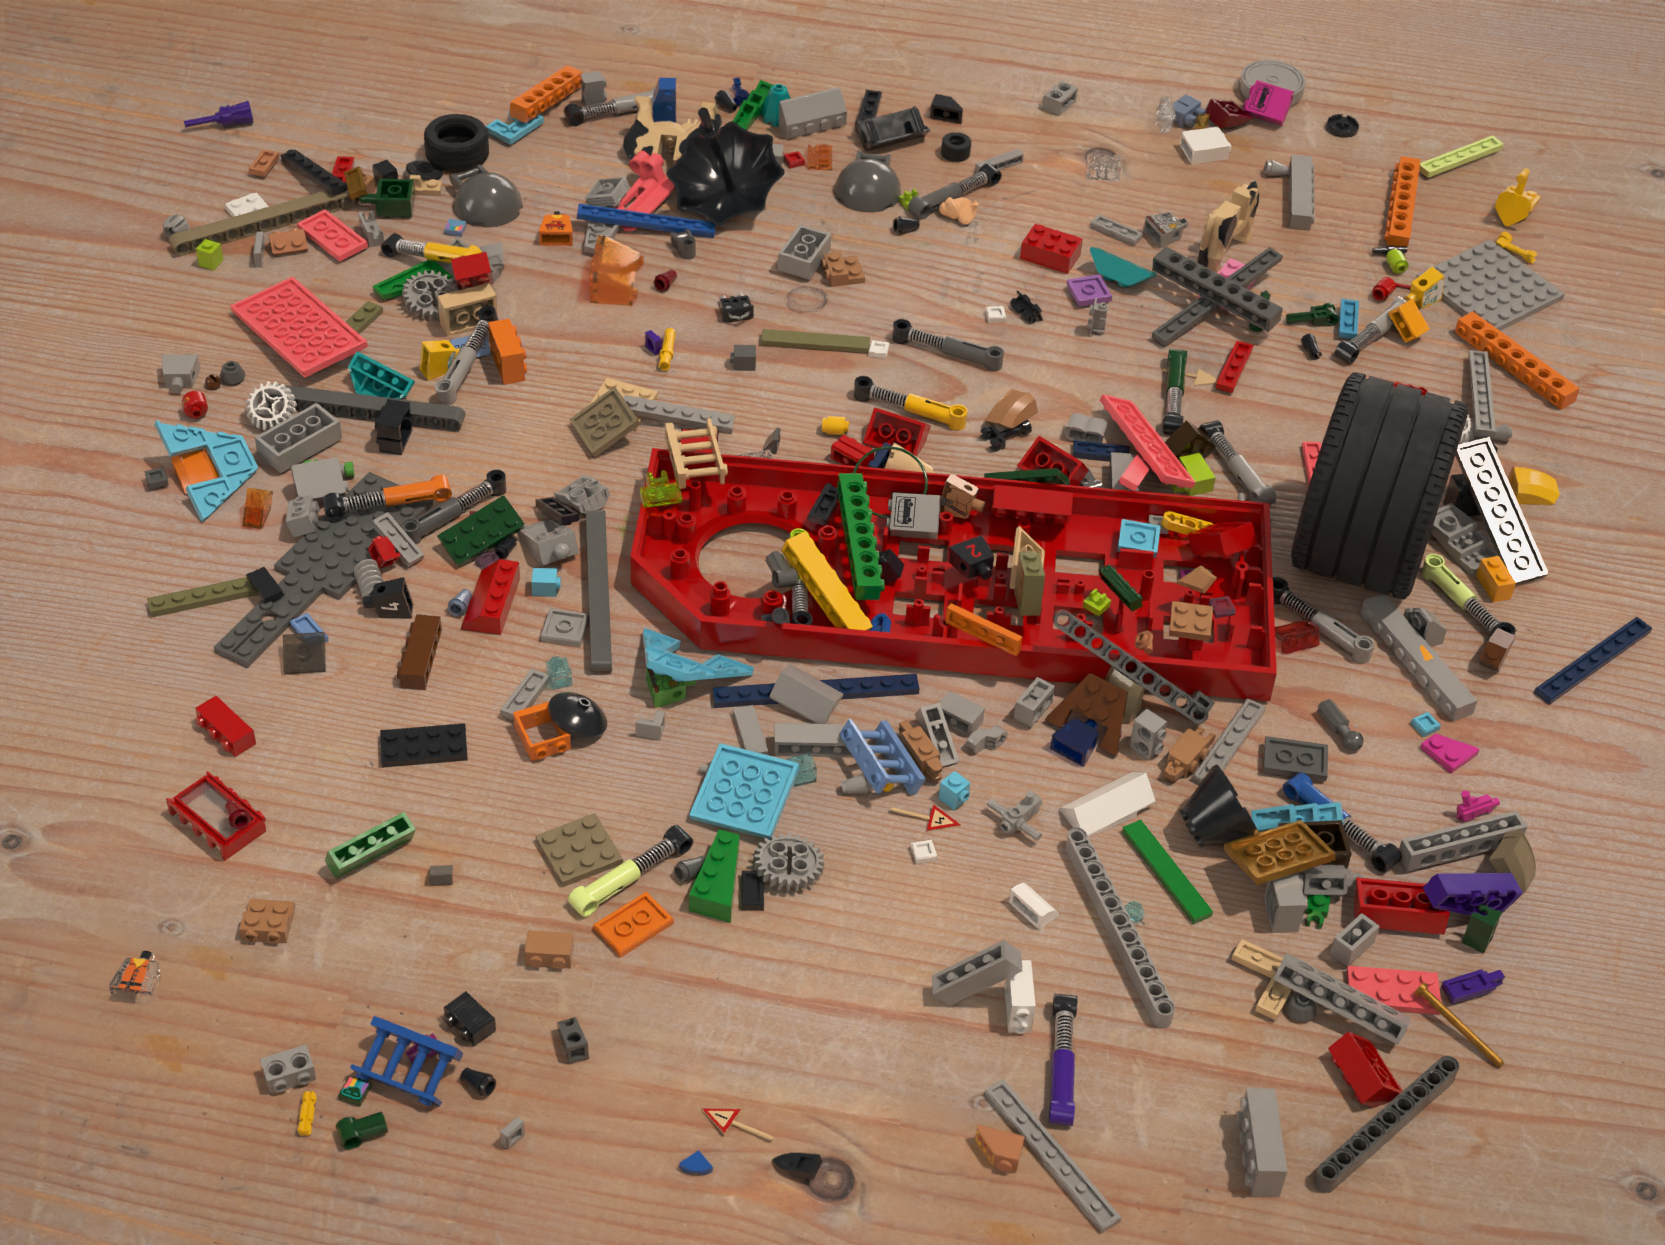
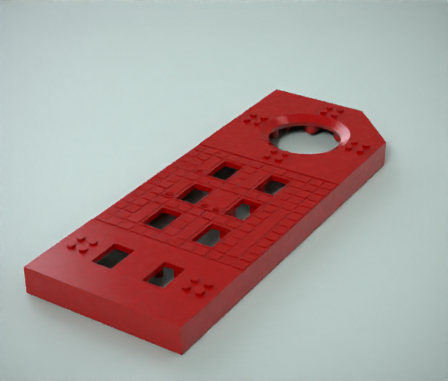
M652 448L630 555L631 585L699 649L1036 679L1038 677L1042 680L1063 683H1080L1089 673L1105 680L1112 665L1060 629H1053L1054 611L1059 609L1067 610L1070 613H1079L1076 617L1092 628L1093 621H1086L1084 614H1096L1082 606L1083 601L1096 588L1098 593L1102 595L1105 593L1107 598L1111 599V605L1101 614L1103 616V632L1100 634L1187 694L1200 691L1205 696L1237 699L1248 698L1259 701L1271 700L1277 667L1270 503L956 475L978 488L976 499L986 502L982 513L972 510L967 519L953 517V514L950 512H942L939 515L937 539L891 536L890 529L887 527V518H881L872 514L871 523H874L873 537L877 538L876 551L884 552L891 549L897 557H899L900 541L946 545L950 547L980 535L984 537L990 550L1014 552L1016 528L1020 526L1045 550L1043 564L1045 581L1040 616H1023V625L1019 626L1011 625L1012 614L1005 613L1004 608H1018L1014 589L1010 588L1012 568H1007L1008 553H997L996 566H993V574L989 579L984 580L980 575L969 579L951 565L948 559L947 562L929 561L930 546L918 545L917 559L899 558L904 563L902 575L900 578L884 584V592H881L879 600H855L840 503L826 526L808 521V514L826 483L837 487L839 473H853L855 466L721 454L723 464H727L728 470L724 484H720L717 474L691 477L689 480H686V488L678 489L668 449ZM687 451L682 452L681 455L690 457L712 453ZM715 462L689 464L684 468L692 470L716 467ZM860 466L857 468L856 473H862L863 481L867 482L868 508L875 513L891 516V511H888V504L892 492L924 493L925 478L923 472ZM926 472L928 478L926 495H939L941 500L946 480L950 475ZM995 485L1072 492V513L1069 522H1065L1064 525L1053 524V521L1046 520L1045 523L1034 522V519L1027 518L1020 519L1019 521L1014 520V517L1008 516L1006 519L995 518V515H991ZM1168 511L1213 524L1219 522H1252L1258 544L1251 547L1249 552L1234 553L1235 556L1232 558H1202L1201 556H1193L1188 535L1168 530V534H1159L1156 558H1153L1154 551L1120 548V552L1117 551L1122 519L1148 524L1149 515L1164 516V513ZM737 524H769L782 528L789 533L794 529H803L808 532L817 549L825 556L827 563L836 572L842 584L847 587L849 594L859 604L860 609L869 618L870 622L880 613H884L890 618V632L835 628L808 589V613L813 618L812 624H791L792 589L782 594L776 590H770L763 595V598H746L731 595L726 582L717 581L714 585H711L703 577L699 567L701 549L706 541L715 533ZM1056 555L1104 560V566L1109 564L1112 568H1115L1117 573L1121 574L1123 579L1129 582L1130 587H1134L1136 593L1142 596L1143 607L1132 612L1100 579V576L1055 572ZM1164 565L1190 568L1203 566L1205 569H1211V573L1217 579L1204 594L1177 583L1164 582ZM894 597L916 599L914 605L907 604L906 615L893 614ZM922 599L944 601L943 618L938 614L931 618V606H924ZM1172 601L1213 606V643L1178 637V640L1164 639V621L1170 622ZM952 603L973 613L974 604L998 606L995 608V612H987V620L1022 636L1020 652L1015 656L945 623L947 607ZM781 607L789 612L790 623L778 625L774 622L761 621L760 616L772 614L776 608ZM1078 626L1075 629L1074 634L1076 636H1082L1085 632V628L1083 626ZM1143 631H1150L1153 634V652L1151 654H1146L1144 650H1139L1135 646L1137 635ZM1095 638L1091 642L1093 648H1098L1102 644L1100 638ZM1111 650L1108 654L1109 659H1116L1119 655L1118 650ZM1128 662L1125 666L1126 671H1133L1136 667L1135 662ZM1146 673L1142 681L1149 683L1152 680V674ZM1163 685L1159 691L1168 692L1169 686Z

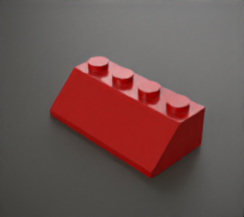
M499 559L481 570L461 626L462 630L496 635L502 634L520 581L518 561Z
M1356 877L1354 917L1356 919L1362 913L1379 925V929L1445 935L1450 913L1449 911L1433 908L1423 889V886L1426 885L1424 883Z

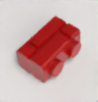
M842 435L838 441L832 444L830 458L842 465L856 466L857 462L866 453L870 452L872 448L864 446L854 438ZM875 452L868 455L859 466L868 467L869 462L874 460Z

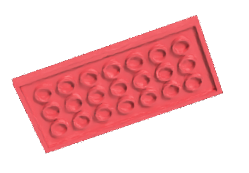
M290 277L230 305L231 311L304 378L368 347L367 341L294 277Z

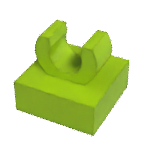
M913 188L912 192L904 191V195L899 196V202L907 211L909 210L908 204L910 200L918 196V192Z
M1095 588L1083 601L1082 607L1100 616L1111 605V599L1107 598L1105 593L1103 595L1098 593Z

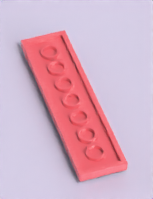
M1102 394L1100 402L1103 404L1104 409L1110 413L1111 418L1120 426V430L1126 434L1127 439L1140 452L1143 460L1150 465L1151 470L1159 477V481L1166 485L1174 484L1180 488H1193L1196 483L1136 405L1130 400Z

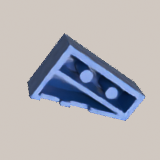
M659 78L651 100L653 103L654 122L671 121L676 123V78Z

